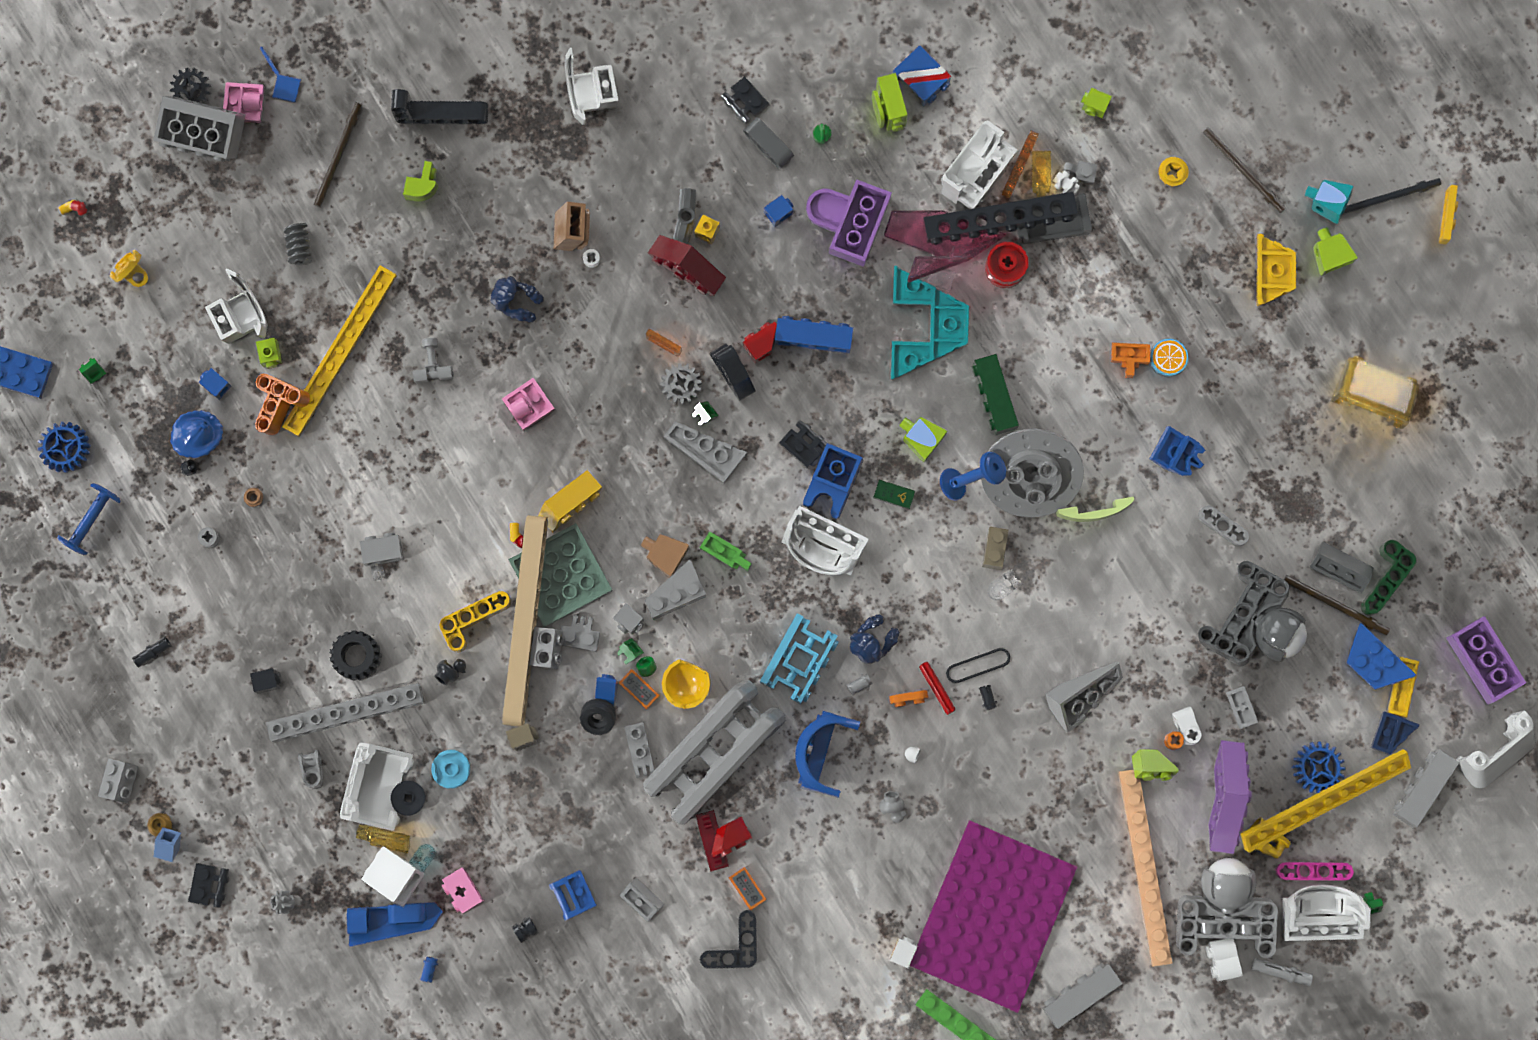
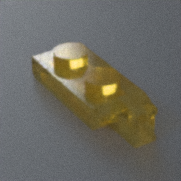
M1051 151L1031 152L1033 193H1037V198L1044 197L1046 193H1050Z
M361 824L357 829L356 838L369 841L372 846L380 848L384 846L389 850L406 854L409 852L410 835Z

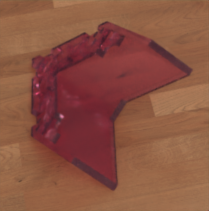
M943 210L891 211L884 236L933 255L915 256L907 280L909 283L969 261L1006 237V233L999 231L996 235L980 234V237L974 239L963 237L960 241L956 242L946 240L939 245L927 244L923 217L949 213ZM961 222L958 224V227L964 230L968 228V225ZM943 225L939 230L946 233L949 231V228Z

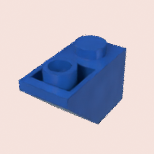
M602 674V677H597L595 699L606 700L615 706L618 681L612 675Z

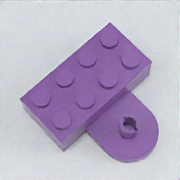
M856 179L850 196L831 189H820L812 193L806 205L808 218L815 225L835 232L829 248V254L864 267L891 200L892 192Z

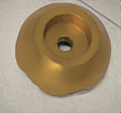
M155 813L149 818L147 827L149 832L157 837L162 828L171 830L172 822L167 814Z

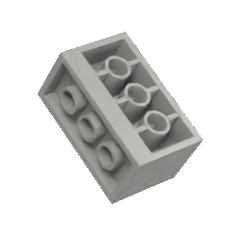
M162 96L153 141L159 142V146L166 148L178 147L177 150L182 152L196 151L195 155L202 157L214 156L213 159L225 162L230 161V159H237L246 114L174 96Z

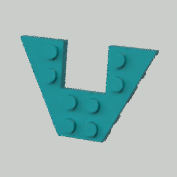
M894 266L893 304L931 306L930 342L892 341L891 380L967 345L969 328V305L958 301L951 295Z

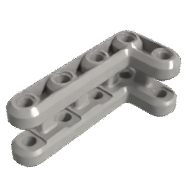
M743 680L732 687L644 781L643 789L650 797H658L661 791L670 783H674L684 793V797L681 799L682 802L671 810V817L678 824L685 825L758 747L786 721L785 714L779 708L771 707L764 713H761L751 703V700L758 694L757 687L751 681ZM744 708L756 719V722L749 728H746L735 717ZM722 728H725L736 738L731 750L724 755H720L709 743L713 739V735ZM699 755L710 766V769L702 780L695 783L684 773V769L691 759Z

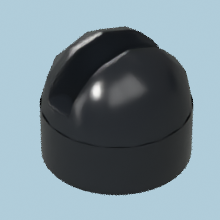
M193 460L184 461L180 466L181 473L185 476L194 475L197 472V466Z

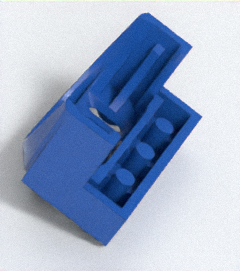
M823 711L822 715L818 714L817 719L804 729L798 739L795 752L796 765L800 773L798 783L802 784L801 789L839 798L841 790L821 784L819 782L835 724L858 730L861 721ZM808 746H812L811 754L807 753Z

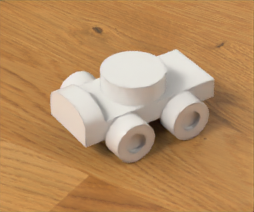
M1063 171V173L1058 172L1053 179V182H1055L1054 187L1058 190L1062 187L1064 189L1063 193L1074 191L1075 196L1081 187L1078 185L1079 180L1074 177L1069 179L1070 174L1066 171Z

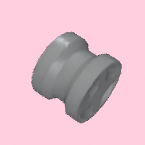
M206 527L198 533V541L206 548H214L219 544L220 536L214 529Z

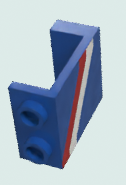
M920 45L893 70V73L897 75V79H901L922 100L921 105L923 107L927 103L929 105L932 104L937 98L936 95L940 91L944 92L951 85V75Z

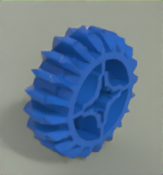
M62 421L59 427L56 423H53V430L47 427L46 429L49 433H41L44 440H38V443L43 445L38 447V451L42 452L39 457L44 459L43 464L49 465V469H55L58 473L61 470L64 473H68L69 468L75 471V465L82 467L81 460L87 461L84 455L90 454L86 448L91 447V444L87 443L89 437L84 436L85 430H80V426L77 424L73 426V423L68 422L66 425ZM62 434H74L76 436V439L66 440V438L63 437ZM56 438L55 445L51 447L53 440ZM78 447L76 454L73 456V450ZM63 455L66 461H55L52 456Z
M1321 741L1317 742L1316 746L1313 742L1309 743V748L1304 745L1302 747L1304 752L1297 751L1301 758L1295 757L1293 759L1298 763V765H1292L1293 769H1298V772L1293 773V776H1300V779L1296 782L1298 784L1304 782L1302 789H1306L1309 786V793H1313L1316 789L1317 794L1339 783L1340 780L1337 778L1345 777V775L1340 773V771L1346 770V767H1340V764L1344 763L1345 760H1338V757L1342 754L1341 752L1334 754L1336 747L1328 750L1329 743H1325L1323 748ZM1313 752L1325 754L1320 760L1309 757ZM1330 760L1333 764V774H1331L1332 772L1328 769V763ZM1305 761L1307 762L1306 764L1310 767V773L1308 777L1305 773L1304 768ZM1321 764L1323 770L1317 772L1315 765ZM1319 775L1329 779L1324 784L1313 782Z

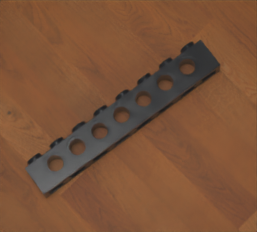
M1074 191L923 217V225L927 244L939 245L946 240L956 242L960 241L963 237H969V239L978 238L980 234L996 235L999 231L1003 230L1014 232L1021 227L1032 229L1038 224L1049 226L1061 220L1064 223L1071 222L1077 217L1078 212ZM1058 206L1061 208V212L1054 213L1051 208ZM1039 209L1043 215L1037 217L1033 214V211ZM1022 213L1024 218L1018 220L1014 217V214ZM1003 216L1006 221L998 223L995 218ZM984 219L987 224L979 226L976 221ZM964 222L968 225V228L962 230L958 227V224ZM945 225L949 228V231L943 233L939 228Z

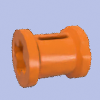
M1173 731L1165 736L1164 744L1168 749H1178L1184 744V737L1180 732ZM1171 737L1178 738L1175 744H1171Z

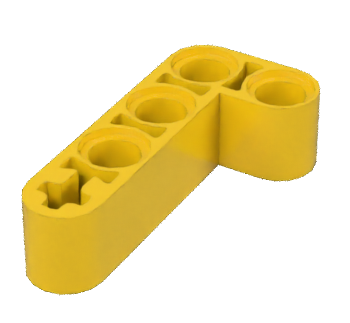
M498 591L442 618L439 626L449 648L457 653L463 652L467 647V641L462 631L507 610L511 605V598L504 591ZM501 596L505 599L504 605L497 603ZM490 601H492L495 604L494 606L496 607V609L493 608ZM484 604L488 605L489 611L486 614H481L479 611L480 607ZM470 613L472 616L471 620L463 622V614ZM452 621L454 622L453 629L445 630V623ZM460 638L462 645L459 648H454L452 645L453 641Z

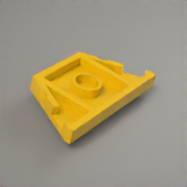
M1258 234L1257 306H1261L1296 289V251L1265 238L1263 234Z

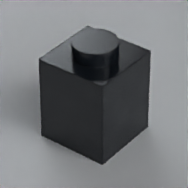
M274 668L250 673L254 693L260 694L280 689L279 684L282 683L280 672H277Z

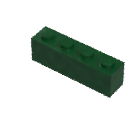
M997 354L974 360V366H971L973 376L977 377L979 384H977L978 392L980 395H983L985 402H982L984 411L989 413L990 420H988L990 430L994 431L995 435L1017 429L1019 427L1018 420Z

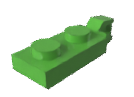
M710 531L700 546L701 550L736 570L740 566L748 571L752 565L751 562L744 559L746 554L742 550Z

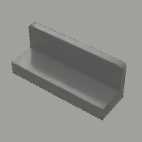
M1325 542L1320 544L1318 553L1310 565L1316 571L1360 593L1364 591L1370 582L1374 569L1372 566Z

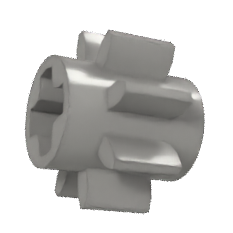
M276 891V895H273L270 900V906L272 910H276V914H289V910H292L295 905L294 896L289 895V891Z

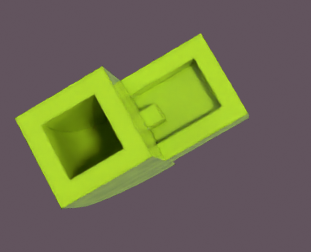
M424 161L421 179L406 176L403 191L405 200L421 202L435 195L438 184L436 181H432V179L435 180L436 168H434L432 162Z

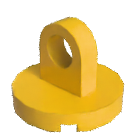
M133 250V254L129 252L115 265L117 270L115 273L111 271L110 278L115 282L125 278L133 286L142 287L147 283L148 275L145 269L138 264L141 254L137 250ZM141 273L144 277L141 281H135L133 275Z

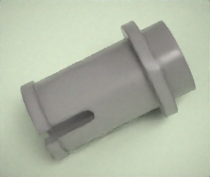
M861 674L862 677L847 684L852 696L866 687L870 688L872 682L867 674Z

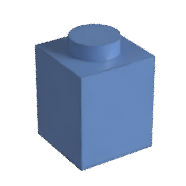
M162 828L155 839L154 857L173 862L180 850L181 833Z

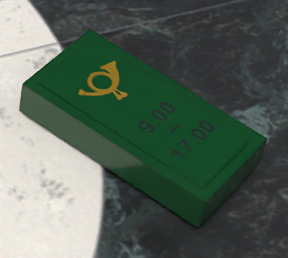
M879 479L873 498L909 510L915 490Z

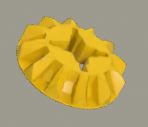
M1169 157L1162 161L1159 166V178L1165 185L1167 184L1171 187L1180 186L1188 177V166L1178 157ZM1170 167L1173 170H1179L1176 173V177L1173 174L1167 175L1170 172Z

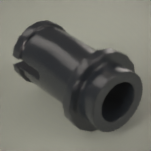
M991 685L979 688L984 703L982 706L985 707L986 711L997 707V701L994 699Z

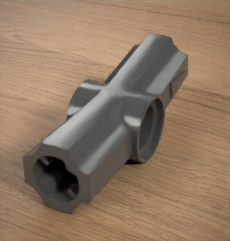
M691 188L680 189L678 220L673 235L674 240L685 244L689 243L692 228L695 224L696 190ZM688 214L692 218L689 221H683L681 219L682 216Z

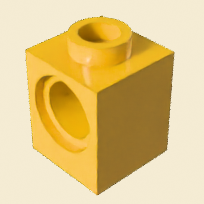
M702 215L694 231L695 237L712 245L720 229V222Z

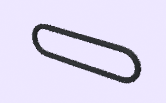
M997 648L955 663L947 669V678L952 683H960L1008 665L1011 658L1010 653L1004 648ZM997 651H1004L1007 654L1008 659L1004 664L959 680H953L949 676L951 668Z

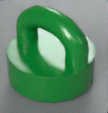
M821 123L814 128L813 138L817 143L825 144L831 139L832 132L829 126Z
M649 656L641 658L636 663V668L642 677L651 676L657 669L654 659Z

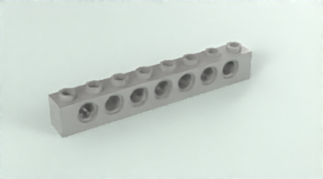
M415 683L269 721L266 724L270 741L276 743L425 704L421 685Z

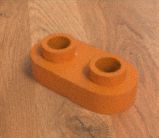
M927 690L892 695L889 696L890 704H894L895 707L906 706V702L911 701L914 704L925 703V699L928 698Z

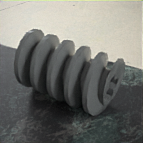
M306 223L292 224L284 229L286 234L285 241H287L286 248L288 249L287 255L289 256L288 262L290 264L307 265L312 262L311 259H306V257L311 256L310 252H305V250L310 249V245L304 244L309 242V238L303 237L308 234L307 230H302L307 227Z

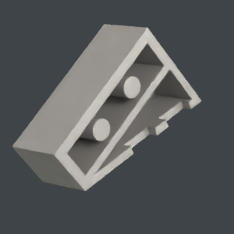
M691 560L686 562L645 599L653 620L706 597Z

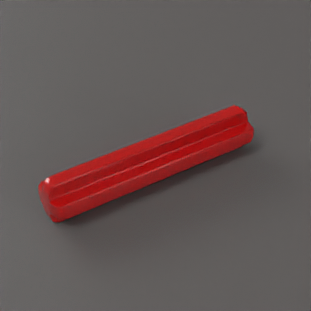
M929 662L922 663L919 668L947 715L953 713L955 707Z

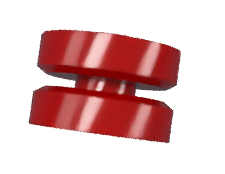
M1013 242L997 244L990 250L985 263V273L988 280L1000 288L1017 286L1023 280L1027 271L1028 256L1020 245Z

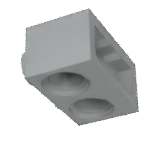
M534 627L529 666L558 669L561 663L560 650L564 642L563 631ZM551 635V641L547 643V637ZM548 653L549 660L545 662L544 658L545 655Z

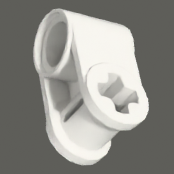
M1189 706L1172 713L1175 726L1184 737V743L1191 746L1199 742L1201 731L1191 707ZM1189 731L1192 734H1196L1194 741L1192 738L1188 739L1187 735L1189 734Z

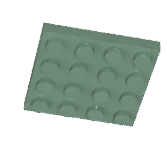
M576 523L546 539L538 616L544 627L613 591ZM522 552L508 559L518 579Z

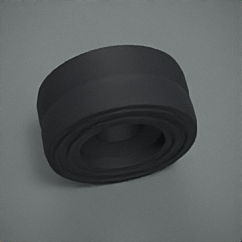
M591 699L582 707L580 724L585 731L591 734H606L614 727L616 710L606 700ZM599 714L603 719H595L593 715Z

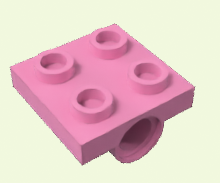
M226 82L223 109L246 114L244 122L261 123L264 86Z
M534 378L502 398L523 431L555 410Z

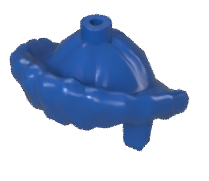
M201 410L182 414L175 421L171 432L170 442L173 450L180 456L187 458L206 456L215 450L222 440L223 426L220 420L210 412Z

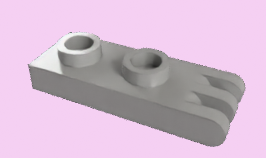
M644 723L625 726L636 778L640 777L639 769L643 770L644 776L648 775L646 767H650L652 774L655 770Z

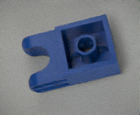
M827 443L804 497L803 506L807 508L812 507L818 497L827 495L833 501L830 512L832 518L836 520L840 518L863 464V458ZM838 465H841L842 471L836 473L834 467L838 468Z

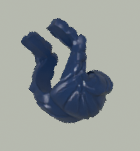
M513 276L497 280L490 299L495 309L512 319L533 323L536 320L535 313L523 308L511 310L509 303L513 300L516 291L524 290L526 296L536 304L544 301L543 295L534 286L517 282Z
M880 614L872 616V618L869 617L860 626L857 633L850 636V651L865 664L879 662L898 642L897 639L900 632L897 628H891L887 633L882 650L878 639L870 633H865L866 630L874 629L883 624L884 617Z

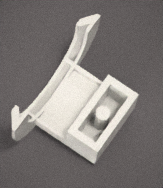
M569 48L565 56L568 94L574 117L584 125L586 121L584 112L615 108L618 104V96L611 65L593 67L590 73L574 75V58L572 48Z
M225 269L230 280L238 285L242 293L228 301L221 298L205 307L220 339L230 344L254 330L259 337L265 338L267 321L256 297L240 275Z

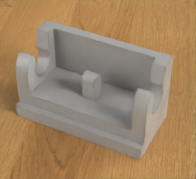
M1245 686L1226 692L1239 729L1259 723Z

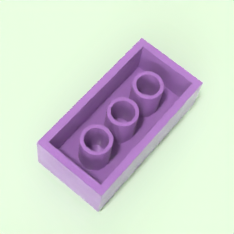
M1485 616L1446 638L1487 704L1494 703L1526 684V681Z

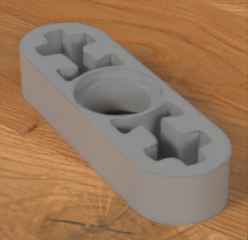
M1204 506L1199 511L1198 517L1202 523L1235 546H1242L1248 541V532L1214 507ZM1209 510L1211 511L1210 515L1214 519L1217 516H1219L1220 518L1213 525L1212 522L1214 520L1210 517L1208 519H1205V514L1203 513V511L1207 512ZM1220 521L1228 523L1229 528L1227 531L1219 529L1218 524ZM1234 527V528H1236V529H1235L1233 532L1236 533V534H1239V533L1241 532V533L1243 534V535H1242V538H1243L1244 540L1237 541V540H1236V538H1237L1236 535H1234V534L1232 533V534L1229 536V535H1227V534H1228V533L1232 530V528Z

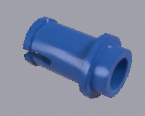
M426 956V960H423L424 967L420 978L421 981L433 982L435 968L439 964L437 963V958Z

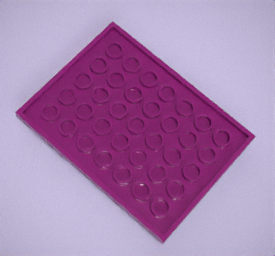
M969 820L909 966L1018 1013L1077 866Z

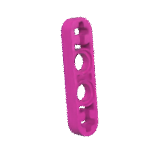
M1283 862L1277 865L1275 872L1277 877L1282 880L1345 881L1352 878L1354 871L1348 863ZM1284 865L1286 869H1294L1293 865H1296V877H1294V873H1287L1286 877H1284V873H1281L1280 869H1284ZM1302 866H1307L1310 869V874L1307 877L1301 876L1299 872ZM1343 866H1345V870H1348V874H1345V877H1343V874H1335V878H1333L1334 870H1341ZM1320 867H1328L1329 875L1327 877H1322L1319 874Z

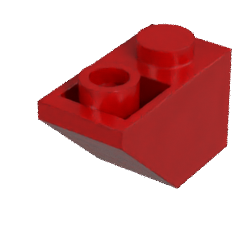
M775 321L771 324L770 322L760 327L761 330L756 334L752 332L744 338L743 347L755 364L772 353L777 328Z
M742 817L717 829L712 850L713 857L719 854L722 857L733 852L731 848L735 847L738 850L747 845L745 841L752 838Z

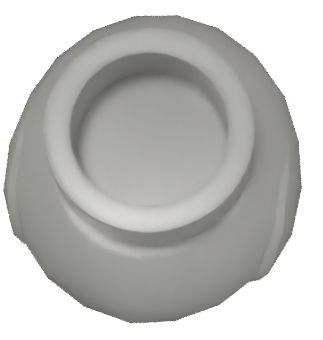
M889 791L884 793V799L881 800L879 805L880 811L883 814L891 813L893 822H902L906 815V812L902 811L904 809V801L900 798L898 792Z

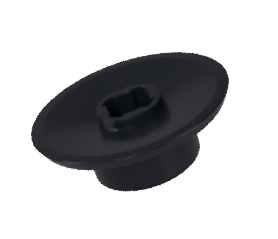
M409 780L398 783L393 788L390 797L394 810L405 816L418 813L423 808L426 799L421 785ZM407 794L412 795L411 802H405Z

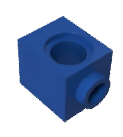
M781 195L764 207V214L773 226L776 227L793 215L794 206L789 198L785 199Z
M212 368L209 371L206 370L200 376L201 380L199 383L218 400L232 387Z

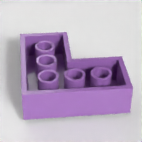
M1223 740L1220 742L1214 766L1215 799L1208 823L1210 851L1234 854L1235 846H1239L1240 843L1239 832L1243 831V817H1247V802L1250 803L1252 791H1249L1250 778L1247 777L1249 774V764H1246L1248 752L1245 751L1244 743Z

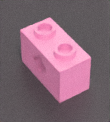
M462 867L442 879L444 882L442 888L447 895L451 894L454 899L452 905L457 912L461 911L464 914L484 902L465 868ZM458 887L466 889L464 891L465 896L457 895L459 892Z

